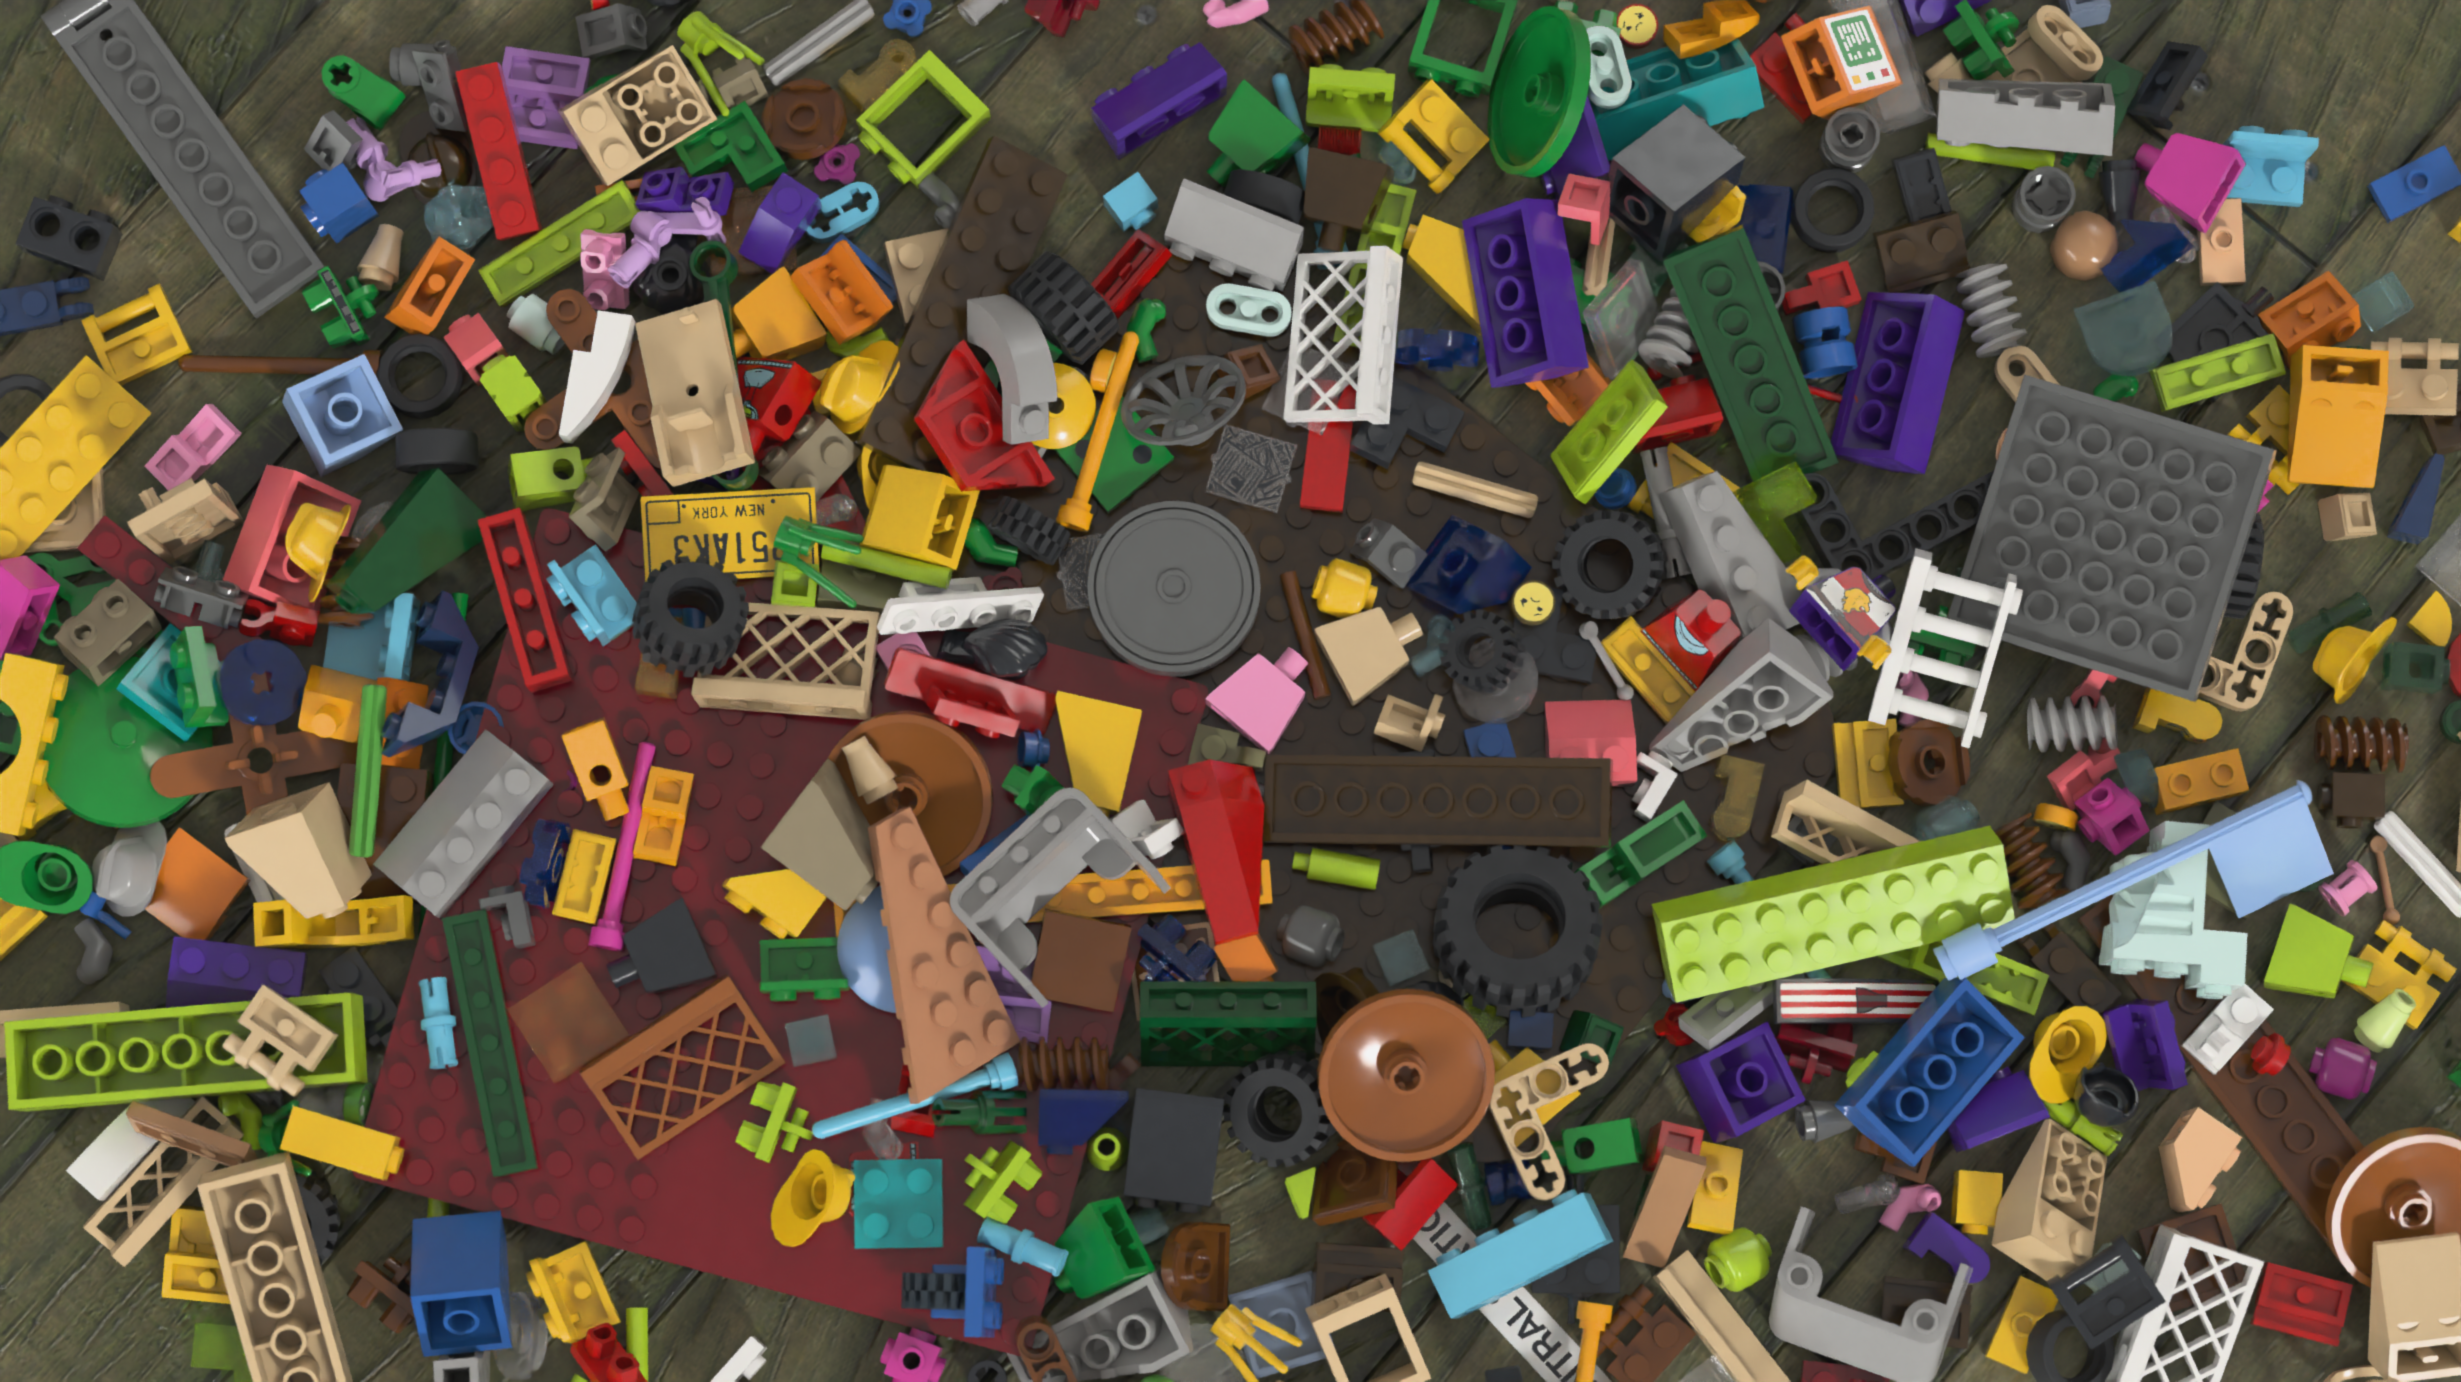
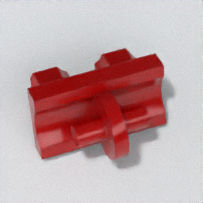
M603 1323L590 1328L585 1339L571 1344L570 1353L586 1373L590 1382H648L639 1370V1362L632 1353H627L617 1340V1332L610 1323Z

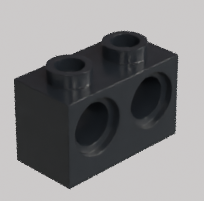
M50 195L48 201L34 197L16 245L26 254L104 281L122 237V233L112 224L114 219L91 209L87 215L72 210L74 204L56 196ZM52 219L60 220V228L56 234L50 237L42 236V228L47 221ZM92 233L99 234L100 242L98 246L91 251H83L81 247L83 239Z

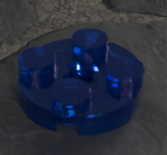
M1424 329L1402 330L1397 332L1394 362L1418 364L1419 361L1428 362V369L1433 371H1453L1454 364L1467 367L1478 366L1480 341H1477L1478 337L1453 330L1438 329V334H1424Z
M255 639L236 646L224 657L217 672L218 691L221 696L219 698L224 709L236 720L255 726L273 725L290 717L303 700L307 681L306 671L296 654L287 646L273 640ZM264 672H267L271 676L269 679V683L272 685L269 692L262 690L259 694L254 693L252 689L255 683L250 679L252 674L262 675Z
M538 819L532 838V842L535 844L532 858L526 857L524 859L519 878L520 883L526 884L524 899L531 905L549 908V901L555 902L566 857H563L562 843L570 844L571 827L567 822L554 819Z

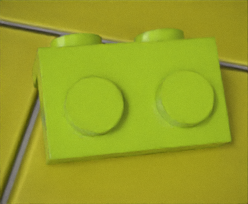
M1324 64L1319 66V68L1310 67L1306 125L1309 127L1321 126V128L1333 127L1334 129L1335 127L1336 129L1347 128L1348 130L1361 129L1362 131L1379 132L1392 115L1395 74L1386 73V71L1380 68H1365L1361 71L1344 70L1341 66L1334 64Z

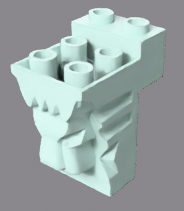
M2165 821L2150 830L2147 853L2131 854L2110 866V873L2209 827V825ZM2208 849L2113 894L2109 903L2110 924L2104 926L2099 965L2111 966L2110 973L2136 975L2137 971L2154 969V976L2160 978H2180V975H2185L2184 989L2197 990L2196 997L2204 999H2223V996H2231V991L2245 986L2247 933L2203 930Z

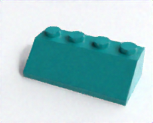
M1738 38L1709 52L1684 59H1679L1669 46L1628 59L1626 62L1632 84L1626 102L1620 107L1605 109L1595 105L1589 98L1608 161H1611L1615 155L1683 104L1694 114L1703 117L1710 127L1733 118H1743L1753 111L1765 108L1756 65ZM1610 87L1601 88L1604 92L1614 93V90Z

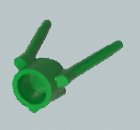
M786 515L778 529L773 547L783 551L781 561L798 568L850 608L857 606V602L799 558V556L802 554L808 557L815 542L858 555L861 553V548L845 541L861 543L864 540L863 536L841 529L814 524L801 518L797 520Z
M294 1099L273 1114L263 1115L262 1121L264 1124H262L259 1130L258 1141L262 1150L268 1153L267 1157L287 1152L280 1149L289 1119L283 1118L292 1112L293 1106H299L298 1100ZM291 1158L294 1171L305 1176L311 1175L312 1171L309 1167Z

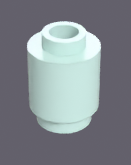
M530 294L527 298L519 296L507 312V317L511 319L508 328L541 352L547 350L551 354L557 353L565 343L548 320L546 313L548 303L535 294Z

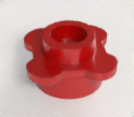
M1680 1003L1672 1004L1664 1018L1656 1021L1654 1024L1655 1033L1659 1036L1665 1035L1667 1041L1675 1046H1685L1695 1041L1679 1028L1678 1017L1688 1010L1685 1005Z

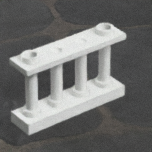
M1915 548L1890 641L1892 652L1883 662L1870 707L1868 721L1885 725L1888 713L1896 715L1897 711L1962 728L1961 746L1970 748L1972 737L1981 738L1987 713L1980 711L2008 613L2017 614L2023 590L2016 588L2017 575L2008 573L2004 589L1938 572V567L1931 565L1932 552ZM1932 588L1999 606L1993 629L1988 630L1926 613V608L1919 606L1923 590L1931 592ZM1922 629L1987 647L1981 670L1977 671L1914 654L1915 649L1907 647L1911 632L1920 633ZM1909 670L1975 688L1969 712L1903 695V690L1896 688L1900 672L1908 674Z

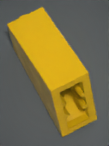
M1422 215L1419 225L1410 224L1402 248L1409 250L1406 263L1479 335H1482L1464 230Z
M1057 691L1055 699L1056 710L1072 788L1082 791L1109 819L1110 814L1116 815L1120 812L1142 710Z
M293 1106L280 1149L382 1180H387L390 1172L394 1174L398 1172L404 1154V1148L398 1147L399 1137Z

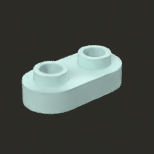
M1604 26L1590 27L1587 29L1590 50H1600L1604 55L1596 56L1591 52L1588 97L1595 105L1601 108L1614 109L1626 102L1632 84L1621 40L1610 28ZM1610 87L1614 90V93L1604 92L1601 88Z
M1221 284L1210 292L1206 302L1209 319L1213 324L1223 329L1271 337L1284 332L1291 321L1290 303L1282 294L1274 291L1235 284ZM1223 302H1232L1236 306L1234 313L1230 315L1223 314L1219 308ZM1266 309H1273L1277 312L1278 318L1273 322H1266L1262 318V313Z

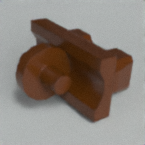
M390 1256L385 1261L383 1266L394 1274L392 1279L370 1261L365 1262L361 1260L353 1270L358 1276L353 1281L347 1296L364 1309H368L379 1293L382 1292L393 1302L379 1320L393 1332L400 1334L415 1319L410 1292L402 1287L405 1283L411 1287L412 1256L404 1264L400 1263L393 1256Z

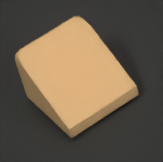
M2370 493L2336 494L2318 501L2325 541L2377 535Z

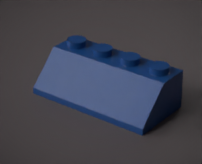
M1944 978L1834 1106L1863 1135L1909 1166L1914 1167L2025 1037L1967 978L1962 980L1954 978L1949 981L1947 978Z

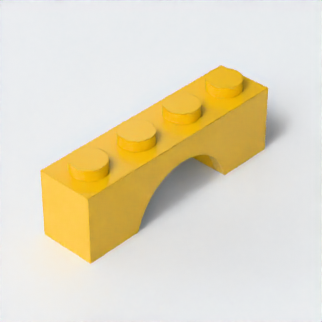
M5 653L0 675V699L13 710L19 721L21 745L14 762L0 774V832L21 836L26 835L27 828L33 829L36 823L39 804L33 802L37 785L43 786L46 780L49 761L43 760L46 744H52L56 737L59 720L53 717L56 701L64 699L68 685V675H63L65 665L11 653Z

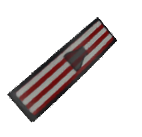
M1836 978L1772 980L1774 1024L1904 1025L1939 985V981Z

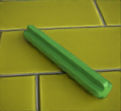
M367 684L362 688L349 853L355 857H371L374 854L382 762L381 753L383 749L381 732L385 723L387 688L383 685Z

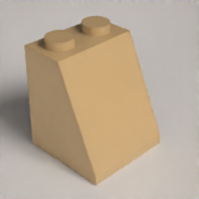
M330 782L253 808L225 837L227 845L306 919L322 914L324 918H331L348 909L347 903L349 900L362 893L361 887L372 876L365 858L355 857L349 853L351 828Z

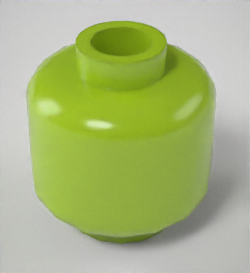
M1738 1227L1733 1229L1731 1234L1723 1235L1710 1243L1707 1249V1257L1704 1259V1265L1709 1277L1717 1287L1739 1292L1766 1277L1770 1270L1769 1257L1772 1256V1250L1762 1234L1758 1233L1755 1235L1747 1228Z

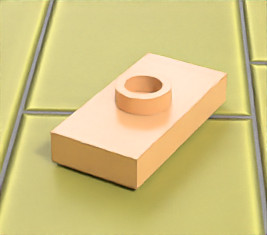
M2241 198L2226 199L2206 234L2197 229L2200 286H2213L2217 281L2221 285H2243L2246 282Z

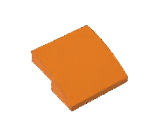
M179 827L166 845L165 856L157 877L155 891L151 902L145 910L182 938L209 941L227 918L225 913L251 880Z

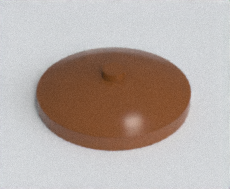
M887 712L868 718L854 726L832 749L827 759L835 763L870 826L901 808L911 807L943 877L959 868V862L976 851L986 833L992 815V781L981 753L974 743L957 727L944 724L936 720L934 715L923 712ZM863 736L866 737L873 749L897 775L893 779L898 788L870 804L866 803L862 795L858 797L846 755L842 750L843 747Z
M1398 989L1383 992L1355 1005L1339 1019L1330 1031L1322 1047L1318 1063L1319 1093L1324 1110L1334 1128L1348 1143L1358 1150L1376 1158L1389 1161L1409 1162L1424 1160L1442 1154L1458 1145L1473 1132L1485 1115L1492 1098L1495 1083V1067L1491 1048L1484 1032L1472 1015L1459 1004L1445 996L1418 989Z
M2413 1127L2398 1130L2378 1138L2360 1150L2337 1177L2326 1206L2325 1224L2327 1238L2332 1251L2340 1263L2362 1284L2371 1288L2373 1242L2457 1232L2461 1243L2460 1136L2432 1127Z

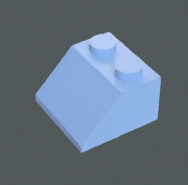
M365 354L287 388L282 400L321 477L361 459L394 438L400 432H403V428Z

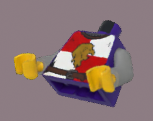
M1804 555L1800 556L1785 571L1795 577L1798 590L1806 589L1789 609V612L1843 671L1848 669L1857 657H1861V655L1865 656L1867 661L1873 663L1872 667L1877 670L1892 652L1890 641L1893 628L1889 620L1896 613L1895 606L1889 600L1896 593L1892 580L1885 575H1879L1871 580L1858 567H1852L1845 571H1841L1838 568H1817L1810 558Z

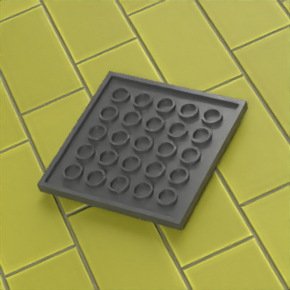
M2024 375L1960 578L2004 589L2008 573L2017 575L2016 588L2023 590L2017 614L2008 613L2001 637L2002 641L2196 702L2277 450ZM1955 594L1947 618L1992 630L1999 606Z

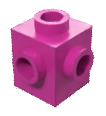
M2106 778L2074 802L2081 817L2077 824L2085 837L2092 843L2098 840L2115 856L2150 831L2140 811L2142 805L2137 796L2127 786L2121 789L2109 778Z
M912 1327L909 1335L899 1332L897 1340L889 1338L880 1359V1363L887 1365L884 1374L893 1377L891 1382H939L947 1359L940 1357L943 1348L934 1345L937 1336ZM909 1352H915L920 1357L919 1366L913 1370L908 1369L904 1365V1357Z

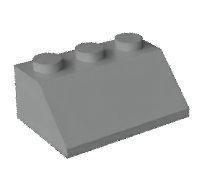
M1183 179L1164 234V241L1166 245L1171 246L1169 251L1180 258L1192 261L1194 256L1210 262L1209 268L1217 273L1232 277L1235 272L1250 278L1248 283L1255 288L1273 291L1275 288L1283 292L1302 248L1304 227Z

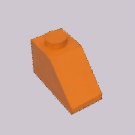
M438 236L402 286L384 318L411 335L418 333L428 335L437 326L475 259Z

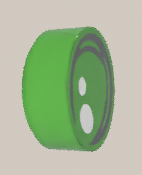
M370 1082L349 1084L347 1086L343 1099V1116L345 1121L365 1126L374 1095V1088Z

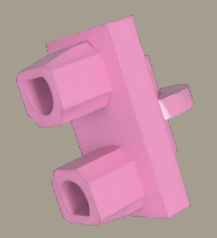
M585 229L580 234L584 297L593 309L607 310L609 307L626 309L629 305V288H624L616 283L609 275L610 272H608V268L626 252L625 233L604 234Z

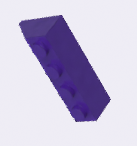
M1525 198L1462 221L1492 388L1558 378L1589 368L1563 218L1558 216L1559 200Z
M1868 292L1854 347L1858 367L1848 372L1842 395L1843 398L1831 439V445L1837 458L1890 472L1925 474L1964 318V310L1933 294ZM1854 395H1856L1857 398H1858V402H1857V403H1856V400L1854 399Z

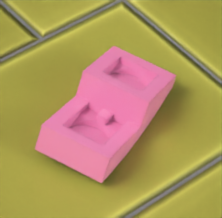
M206 404L179 435H172L145 467L169 491L190 478L193 481L199 478L242 433L213 404Z

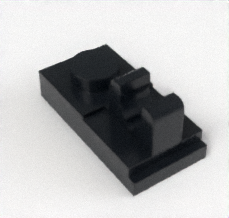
M2167 41L2129 104L2128 112L2132 115L2145 116L2155 128L2170 130L2173 127L2172 122L2169 120L2173 110H2183L2184 102L2181 100V97L2185 90H2188L2208 57L2201 46Z

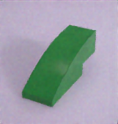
M1683 800L1577 869L1574 873L1582 870L1589 878L1588 891H1596L1600 901V909L1689 850L1708 835Z

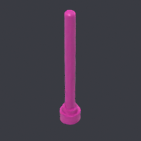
M640 742L638 744L626 802L630 812L623 816L603 919H598L597 926L591 929L588 945L612 951H623L625 942L622 937L625 934L622 932L624 924L620 923L633 860V850L642 815V803L655 752V745L652 743Z

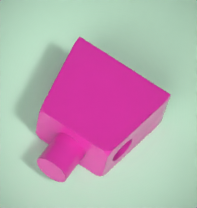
M2180 133L2172 134L2163 150L2144 143L2137 151L2134 159L2137 161L2138 168L2149 172L2144 185L2150 195L2205 234L2246 165L2238 149Z

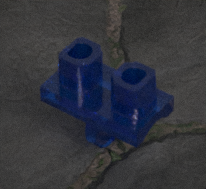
M1167 914L1152 928L1145 923L1137 932V935L1142 938L1141 947L1158 960L1156 962L1147 954L1140 960L1139 965L1148 971L1144 982H1180L1170 974L1171 972L1184 982H1207L1205 975L1216 961V953L1199 939L1185 955L1175 946L1187 933L1184 926L1170 914Z

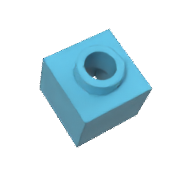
M1136 172L1103 195L1104 206L1123 232L1132 226L1135 230H1138L1156 216L1153 211L1158 208V198L1139 172Z

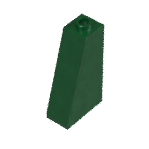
M439 468L421 471L326 586L336 594V602L349 613L358 615L375 612L481 542L483 537L478 520L488 516Z

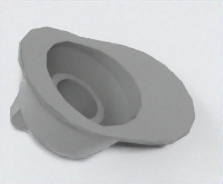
M160 821L140 827L120 828L112 845L100 850L94 858L91 867L93 887L99 897L107 899L106 903L111 910L122 917L139 914L145 910L152 900L167 845L166 831Z

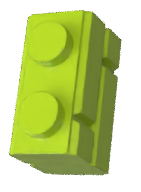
M502 354L490 360L483 367L485 373L482 374L480 382L515 431L522 432L524 431L528 416L545 404L547 400L515 355L505 357Z

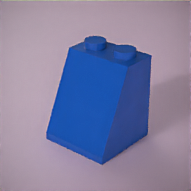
M501 1210L413 1219L410 1298L423 1357L512 1348L507 1239Z

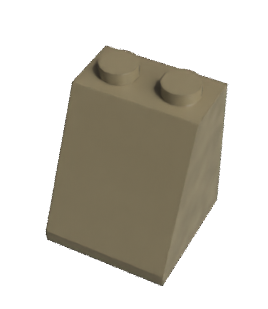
M827 759L761 848L845 911L854 900L862 905L878 882L875 880L868 827L870 825L835 763Z

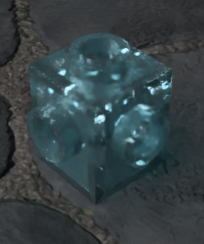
M447 186L440 189L438 195L424 206V221L427 229L430 231L432 243L440 236L460 250L473 247L476 244V240L493 227L484 186Z

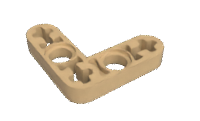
M2273 591L2265 593L2254 602L2231 663L2229 664L2212 656L2210 657L2208 667L2213 672V681L2209 686L2200 688L2198 697L2239 712L2249 710L2259 703L2292 620L2293 607L2287 596ZM2272 602L2278 604L2277 611L2283 614L2282 618L2274 619L2268 629L2269 633H2276L2275 639L2266 632L2252 630L2254 625L2259 629L2264 626L2267 613L2261 609L2262 606L2267 607ZM2259 640L2265 643L2269 653L2264 663H2254L2248 659L2245 650L2249 641ZM2238 665L2248 671L2261 672L2260 678L2255 674L2250 677L2247 690L2253 693L2252 697H2246L2241 702L2236 700L2237 692L2231 689L2232 685L2237 686L2240 684L2246 674V671H2239L2237 669Z
M1587 1043L1577 1046L1494 1085L1489 1104L1490 1110L1527 1191L1536 1199L1549 1200L1559 1195L1564 1188L1565 1176L1535 1109L1596 1083L1604 1077L1608 1070V1057L1605 1051L1595 1044ZM1582 1052H1587L1590 1057L1598 1056L1600 1063L1595 1067L1596 1074L1590 1076L1586 1070L1574 1074L1572 1077L1578 1084L1569 1086L1567 1072L1559 1062L1567 1059L1568 1068L1582 1061L1580 1055ZM1551 1069L1558 1073L1561 1085L1557 1092L1554 1094H1544L1539 1091L1536 1086V1076L1540 1071ZM1507 1087L1510 1093L1517 1091L1521 1099L1515 1102L1519 1116L1527 1110L1531 1119L1517 1122L1510 1129H1507L1504 1120L1512 1119L1509 1109L1506 1106L1499 1108L1496 1100L1502 1096L1500 1089ZM1529 1127L1538 1134L1539 1145L1533 1152L1525 1153L1518 1150L1515 1146L1514 1135L1520 1128ZM1544 1150L1547 1152L1549 1160L1540 1161L1546 1173L1554 1172L1557 1180L1551 1183L1553 1191L1546 1193L1543 1187L1536 1189L1533 1185V1181L1538 1178L1534 1164L1526 1170L1522 1163V1160L1534 1159Z

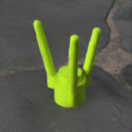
M696 11L688 15L678 28L677 35L685 42L680 51L690 60L721 114L728 116L729 109L698 54L702 53L704 56H708L721 46L737 59H743L745 56L758 65H762L764 59L730 36L716 23H712L701 11Z

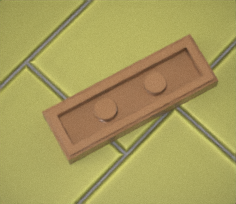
M136 1101L131 1102L126 1112L127 1118L135 1132L230 1167L258 1159L251 1144Z
M1664 1146L1623 1246L1624 1258L1665 1268L1705 1171L1706 1157Z

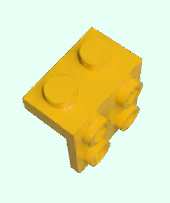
M587 1241L546 1259L537 1257L529 1261L532 1271L526 1273L534 1295L545 1299L549 1312L544 1313L543 1316L553 1338H561L564 1343H574L586 1338L587 1331L590 1328L603 1323H610L612 1326L621 1323V1319Z

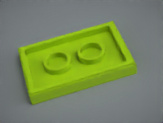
M1632 359L1550 456L1573 496L1584 504L1592 498L1668 408L1644 368Z

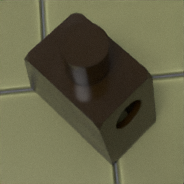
M1313 147L1309 148L1304 217L1310 222L1323 225L1317 248L1329 252H1342L1347 231L1368 234L1394 177L1395 171L1388 164Z

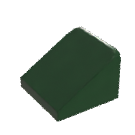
M1574 1010L1560 1049L1566 1052L1583 1044H1595L1601 1047L1607 1054L1608 1068H1610L1624 1027L1593 1013ZM1587 1052L1580 1053L1582 1059L1596 1064L1600 1063L1598 1056L1590 1057Z

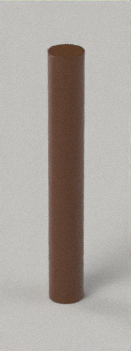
M1289 571L1280 574V580L1302 657L1308 662L1306 671L1314 699L1329 696L1331 692L1296 571Z

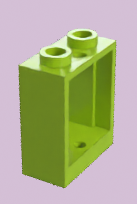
M929 50L856 119L858 129L861 132L857 137L872 154L875 155L880 151L891 162L887 167L901 183L905 185L910 180L918 188L925 177L932 172L935 173L991 119L989 108ZM925 80H928L968 120L916 168L876 127Z

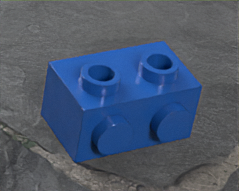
M343 162L329 172L327 169L316 172L306 180V187L300 190V193L307 202L300 208L319 235L324 237L329 233L336 244L379 216Z

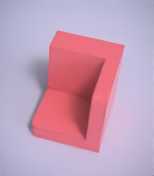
M1568 174L1558 202V216L1591 222V244L1600 245L1609 219L1610 181Z

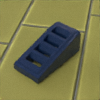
M2435 453L2423 464L2388 530L2387 538L2418 545L2429 537L2445 460L2443 458L2444 455Z

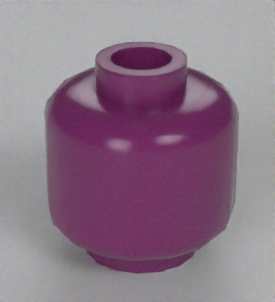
M2331 1038L2324 1049L2315 1048L2309 1072L2316 1074L2315 1084L2319 1090L2353 1100L2359 1096L2360 1092L2368 1093L2377 1061L2371 1059V1051L2368 1047L2340 1038Z

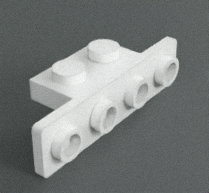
M980 577L951 579L947 590L918 582H903L898 594L900 598H891L887 601L877 629L881 635L979 628L1002 619H1017L1030 623L1036 615L1044 593L1040 587L987 591Z

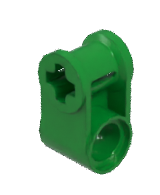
M347 56L332 57L323 66L322 80L329 93L339 102L350 108L358 117L363 118L366 123L379 131H382L406 97L393 84L377 74L374 75ZM338 73L344 76L349 73L352 81L349 84L345 82L338 84L334 77Z

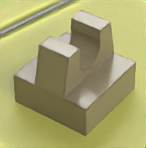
M736 58L737 65L724 72L720 67L712 71L714 76L712 79L729 110L743 101H746L747 105L751 106L769 96L750 58Z

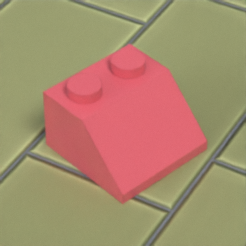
M1631 700L1544 702L1546 758H1611L1613 760L1612 787L1634 786L1637 782V758Z

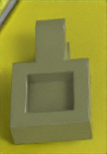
M1198 723L1188 765L1211 759L1253 767L1255 771L1263 772L1266 751L1238 746L1240 733Z

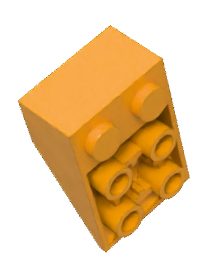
M2302 345L2291 356L2287 482L2374 488L2388 394L2389 351Z

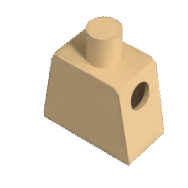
M1377 607L1319 626L1314 629V636L1353 707L1408 665L1409 658L1403 646L1423 636V632L1412 612L1390 623L1383 609Z

